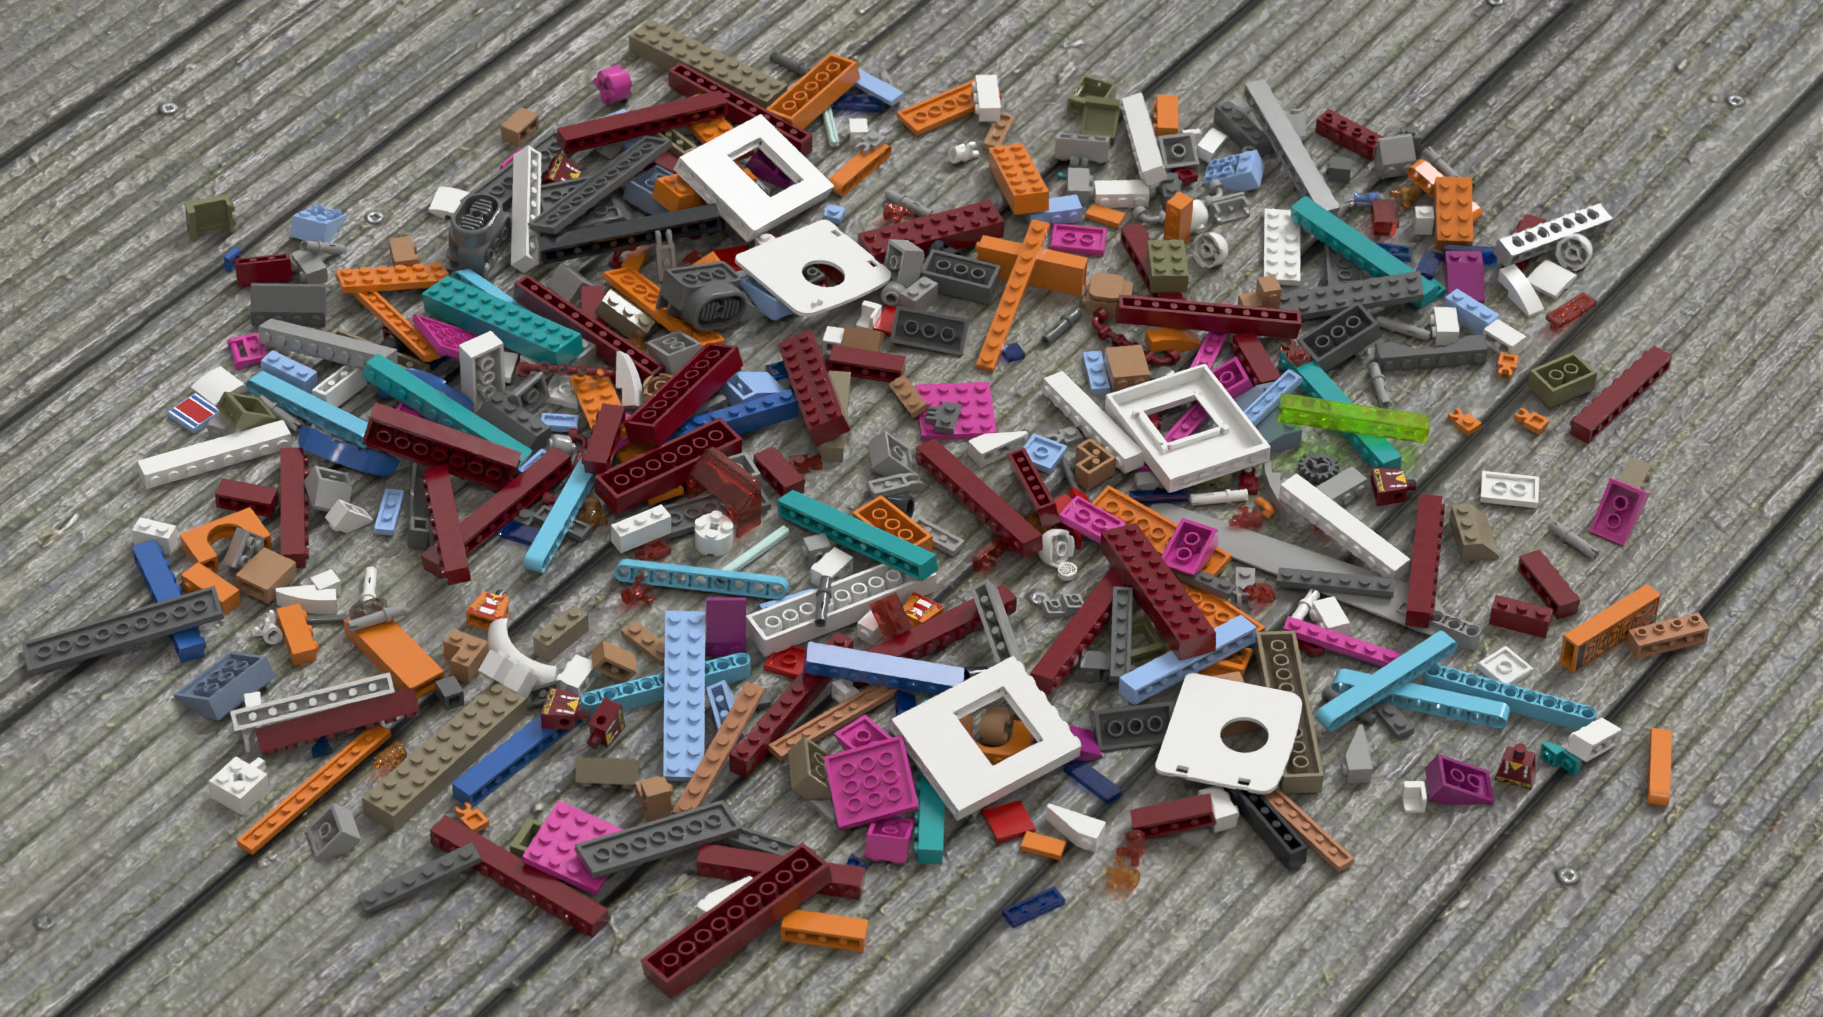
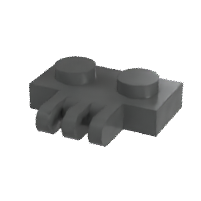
M943 401L941 407L929 406L924 422L935 425V432L953 435L961 412V404Z

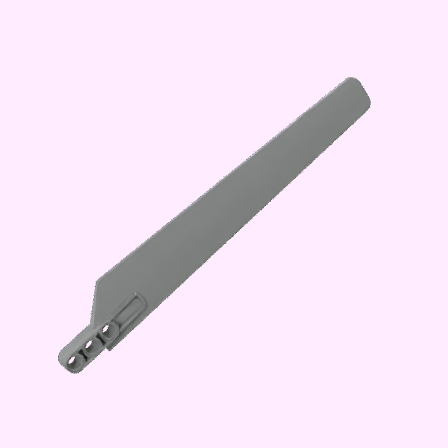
M1163 501L1154 502L1150 507L1153 511L1176 524H1179L1181 518H1185L1217 529L1219 538L1217 547L1231 554L1232 559L1278 576L1280 567L1382 577L1379 573ZM1400 580L1395 581L1393 598L1317 590L1321 594L1335 597L1339 601L1405 626L1409 583ZM1437 597L1435 600L1433 621L1429 620V628L1406 626L1428 636H1433L1443 630L1458 643L1459 647L1467 650H1475L1479 646L1481 634L1479 626L1445 613Z

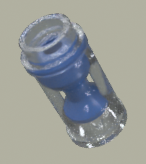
M1348 190V193H1344L1343 204H1347V207L1360 205L1378 209V207H1383V193H1379V191L1358 193Z

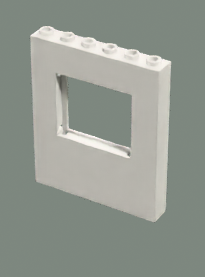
M761 114L681 156L674 167V170L708 204L716 203L719 215L746 242L755 239L826 199L834 187ZM758 147L795 184L770 198L733 160Z
M1206 364L1106 395V411L1115 423L1144 451V461L1168 493L1269 461L1270 445ZM1197 400L1218 426L1167 443L1147 415Z
M1014 656L893 718L890 728L895 737L903 736L907 753L957 821L1079 756L1081 750L1079 738L1071 733L1069 725L1062 721L1057 709L1050 705L1045 693L1037 688L1033 677L1028 676L1023 664L1017 661ZM1004 697L1037 743L992 766L959 719Z

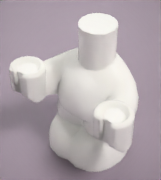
M975 142L967 143L966 148L964 144L950 147L948 155L951 163L966 162L972 158L979 157V151H973Z
M269 610V613H266L268 618L264 619L265 625L263 630L254 627V630L252 629L251 631L255 637L263 636L264 641L268 644H278L283 639V632L278 625L274 611Z

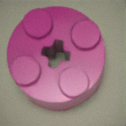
M620 64L599 71L597 77L594 78V84L599 89L600 97L604 104H613L632 96V92H630V87H632L631 78L625 68H620Z

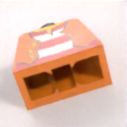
M497 590L495 594L483 592L466 610L467 625L488 630L489 625L493 621L508 618L510 610L509 599L506 598L507 594L503 590Z
M913 591L900 611L899 624L901 625V633L944 613V606Z

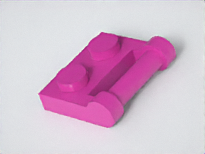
M259 333L233 337L227 341V345L234 357V366L237 370H242L245 366L260 364L261 360L267 355L264 345L259 343ZM243 345L246 357H241L238 349L239 346Z

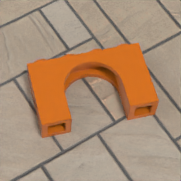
M250 507L179 534L181 549L193 565L199 562L212 572L219 570L218 556L211 545L222 538H233L237 527L264 537L263 548L271 550L272 544L271 535Z
M965 716L959 719V721L973 739L974 716ZM1014 720L1012 737L1005 745L991 748L982 746L975 740L974 742L991 765L994 766L1032 746L1033 736L1022 721Z

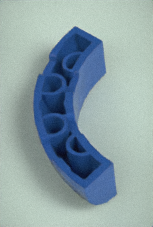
M406 369V371L466 409L470 410L474 405L459 389L454 390L446 385L444 379L422 370ZM376 386L382 400L393 397Z
M302 426L300 429L298 444L301 448L338 464L363 472L386 476L394 472L400 463V460L385 453L368 451L337 439L332 441L333 437L311 427Z

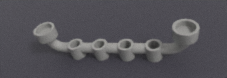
M1214 180L1208 185V190L1215 196L1207 195L1201 200L1207 210H1210L1211 199L1223 197L1222 190L1224 186L1219 180ZM1138 206L1132 212L1136 221H1143L1147 224L1160 222L1162 226L1165 225V211L1159 212L1155 217H1148V211L1144 206Z

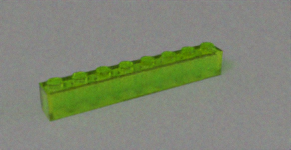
M1281 393L1278 404L1277 422L1424 444L1427 442L1430 430V415L1284 393Z

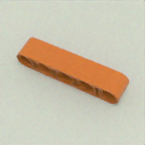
M884 144L876 151L869 150L867 156H863V150L860 151L829 178V181L834 185L831 192L842 197L847 195L890 157L892 147Z
M1420 159L1407 169V175L1434 199L1433 186L1436 176L1443 175L1427 161ZM1472 201L1474 224L1482 217L1483 212Z
M1651 728L1647 791V804L1666 807L1669 805L1672 730Z

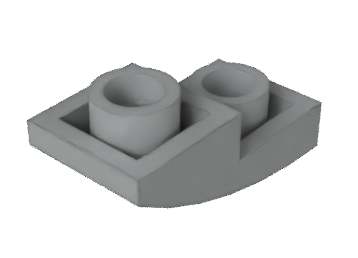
M1153 471L1135 473L1136 488L1154 492L1156 487L1166 490Z
M1062 594L1060 600H1042L1040 606L1045 618L1049 619L1076 614L1084 602L1080 594Z

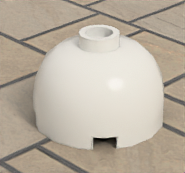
M1194 200L1191 234H1199L1205 229L1208 221V211L1201 200Z
M1201 233L1193 241V245H1195V251H1192L1193 257L1201 267H1217L1228 256V244L1225 238L1218 233Z
M1570 234L1561 239L1557 244L1556 258L1558 262L1565 268L1567 266L1574 268L1573 270L1575 271L1586 266L1593 254L1590 241L1580 234Z
M1051 529L1042 535L1043 550L1039 551L1038 555L1045 564L1058 568L1060 564L1065 563L1069 557L1073 556L1075 544L1073 536L1069 535V531Z

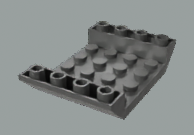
M592 175L541 185L540 214ZM620 185V188L612 191L608 197L600 200L596 206L588 209L584 215L576 218L572 224L564 227L560 233L636 219V216L629 202L623 199L624 191ZM540 232V237L552 235L550 233Z

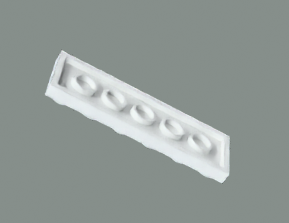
M1265 209L1263 277L1275 275L1279 285L1300 286V225L1295 224L1291 220V210Z

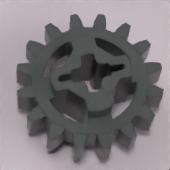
M1317 450V453L1310 451L1309 455L1304 453L1303 458L1300 457L1298 471H1300L1299 475L1304 476L1305 480L1310 479L1311 484L1315 481L1320 485L1321 482L1336 476L1340 465L1338 464V459H1333L1334 455L1328 456L1326 451L1320 453V450Z

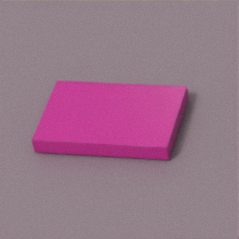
M1054 223L1050 250L1063 253L1104 256L1107 229Z
M1076 496L1059 514L1060 522L1100 544L1102 531L1125 526L1126 524L1121 519L1079 496Z

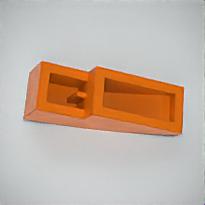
M1176 328L1145 330V343L1152 352L1163 350L1167 352L1170 349H1175L1179 353L1198 349L1202 345L1196 333Z

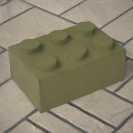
M1148 240L1146 259L1151 292H1187L1189 274L1184 240Z
M1572 352L1530 370L1528 387L1549 408H1552L1594 390L1597 372L1577 353Z

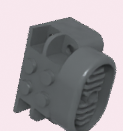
M477 193L462 200L450 219L449 247L446 251V257L449 261L445 265L447 272L452 273L454 271L471 269L486 279L512 239V215L503 211L502 203L497 197L486 193Z
M724 261L666 269L656 308H667V313L670 316H679L697 330L705 332L724 329L734 325L744 314L747 300L743 292L738 289L741 276Z

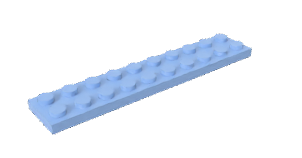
M665 610L663 777H665L666 781L689 782L704 757L705 612Z

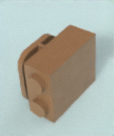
M1093 274L1090 277L1089 284L1085 285L1082 300L1085 314L1093 315V312L1101 307L1107 311L1109 317L1116 318L1115 309L1119 294L1133 296L1134 282L1124 281L1122 276L1116 274Z
M1142 345L1105 348L1104 364L1112 393L1150 381V372Z
M264 547L235 575L237 589L267 604L271 601H276V588L292 587V580L297 576L296 562Z

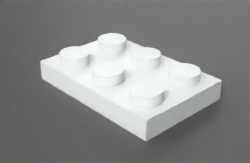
M1482 471L1480 502L1530 508L1538 507L1539 477Z

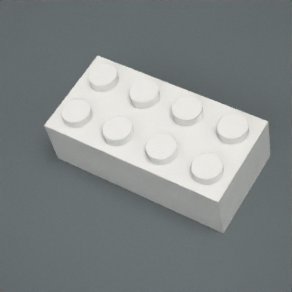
M489 331L459 345L461 392L474 403L470 410L473 413H477L484 400L499 391L506 396L503 342L492 331Z

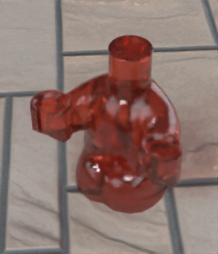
M886 202L883 210V218L885 220L895 219L894 224L900 223L905 217L914 218L915 212L908 210L907 207L900 204L895 205L892 202Z
M1240 505L1239 511L1242 514H1235L1232 517L1233 519H1229V526H1238L1244 529L1250 527L1261 528V511L1254 509L1249 513L1248 505Z
M643 574L635 577L633 586L626 587L621 591V598L626 605L632 606L640 600L647 604L655 601L652 594L646 595L647 592L652 590V586L641 584V582L645 581Z
M1131 830L1125 833L1127 847H1118L1116 855L1131 858V865L1138 867L1140 865V858L1145 852L1144 842L1146 834L1140 830Z

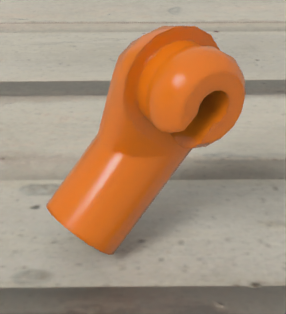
M1260 496L1256 498L1254 504L1263 509L1261 515L1266 519H1270L1275 513L1273 505Z

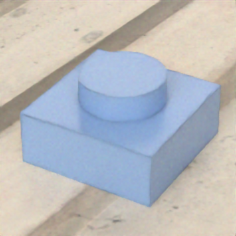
M828 204L823 214V220L840 224L845 215L846 208Z

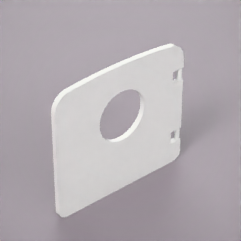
M829 220L817 221L742 252L735 257V263L790 310L798 315L808 317L861 298L883 287L891 279V272L883 264L877 262L872 255L849 236L843 234ZM812 264H827L840 270L845 279L840 285L835 287H820L808 282L803 277L802 270Z
M1195 673L1188 674L1184 679L1156 761L1155 770L1161 775L1186 778V780L1231 789H1241L1256 794L1271 793L1277 788L1292 752L1300 722L1302 701L1299 696L1288 691ZM1246 720L1261 725L1266 730L1269 738L1261 749L1250 753H1240L1227 748L1221 741L1220 734L1228 724ZM1177 768L1188 770V773L1177 772ZM1243 781L1248 782L1250 784L1249 786L1238 784V782Z

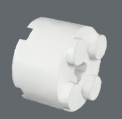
M713 511L695 520V547L701 554L707 555L709 553L717 557L725 555L731 550L733 544V523L727 516L722 515L720 511Z

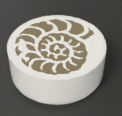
M1069 562L1060 564L1057 572L1058 577L1065 581L1075 579L1077 567Z

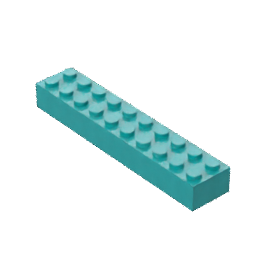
M450 276L442 278V280L422 293L425 312L479 336L492 331L503 342L504 347L540 363L548 362L550 365L559 366L561 363L568 364L584 352L580 333Z

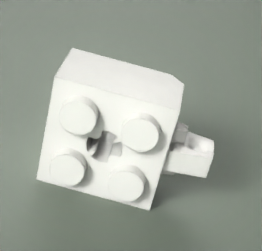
M238 757L232 759L209 780L211 798L243 815L266 794L269 788L268 777L264 773L266 769L265 761L258 757L248 764Z

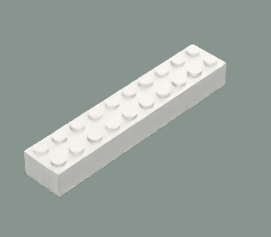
M880 564L831 583L832 597L829 600L827 620L824 627H817L814 622L818 599L816 592L819 589L817 588L747 615L746 633L763 656L767 657L774 652L777 653L788 649L792 645L801 644L858 622L871 609L881 613L906 603L913 591L922 596L936 591L937 574L933 573L924 581H920L885 564Z

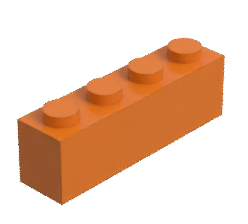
M793 909L786 914L781 924L782 941L864 952L868 936V920L798 909Z

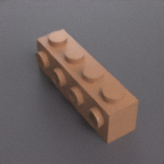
M1698 612L1629 629L1626 645L1635 659H1640L1707 642L1709 627Z

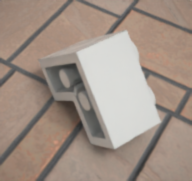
M490 649L479 668L480 672L526 698L539 678L532 673L534 669L525 664L520 667L518 665L520 661L501 650L496 653Z

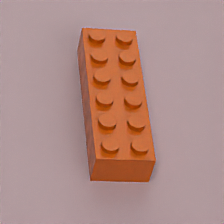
M833 53L828 54L766 110L804 129L860 80L857 62Z
M1014 143L1008 146L997 145L989 148V168L1014 215L1049 211V191L1024 145Z
M733 160L744 173L757 183L758 178L751 171L740 165L738 161ZM679 174L656 179L652 197L670 212L708 205Z

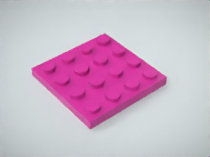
M414 314L412 319L416 329L421 331L423 337L429 341L430 346L435 348L437 354L446 357V355L451 356L457 361H460L459 345L479 336L468 330Z
M989 382L915 385L916 391L928 407H941L943 401L961 404V412L953 435L935 432V425L925 423L924 419L927 410L918 415L921 441H930L934 438L936 440L973 439L983 434L997 433Z
M902 735L824 756L840 831L919 809Z
M558 800L522 856L521 862L597 896L610 873L592 878L575 852V844L623 829Z

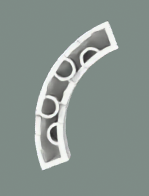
M507 618L495 620L489 625L487 635L488 651L491 649L498 653L501 650L520 661L518 664L520 667L525 664L534 669L532 673L539 677L534 687L556 681V666L533 661L513 646L508 637Z

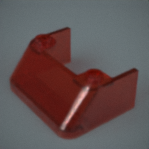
M711 446L706 449L686 477L687 499L694 498L706 490L711 492L725 503V514L730 520L736 522V537L740 538L761 524V485L754 476L715 447Z

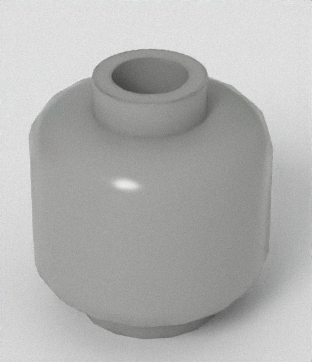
M890 281L881 292L883 303L886 306H900L901 293L906 288L904 285L898 284L897 281Z
M554 434L547 440V452L553 447L568 455H573L575 452V443H572V439L569 436Z

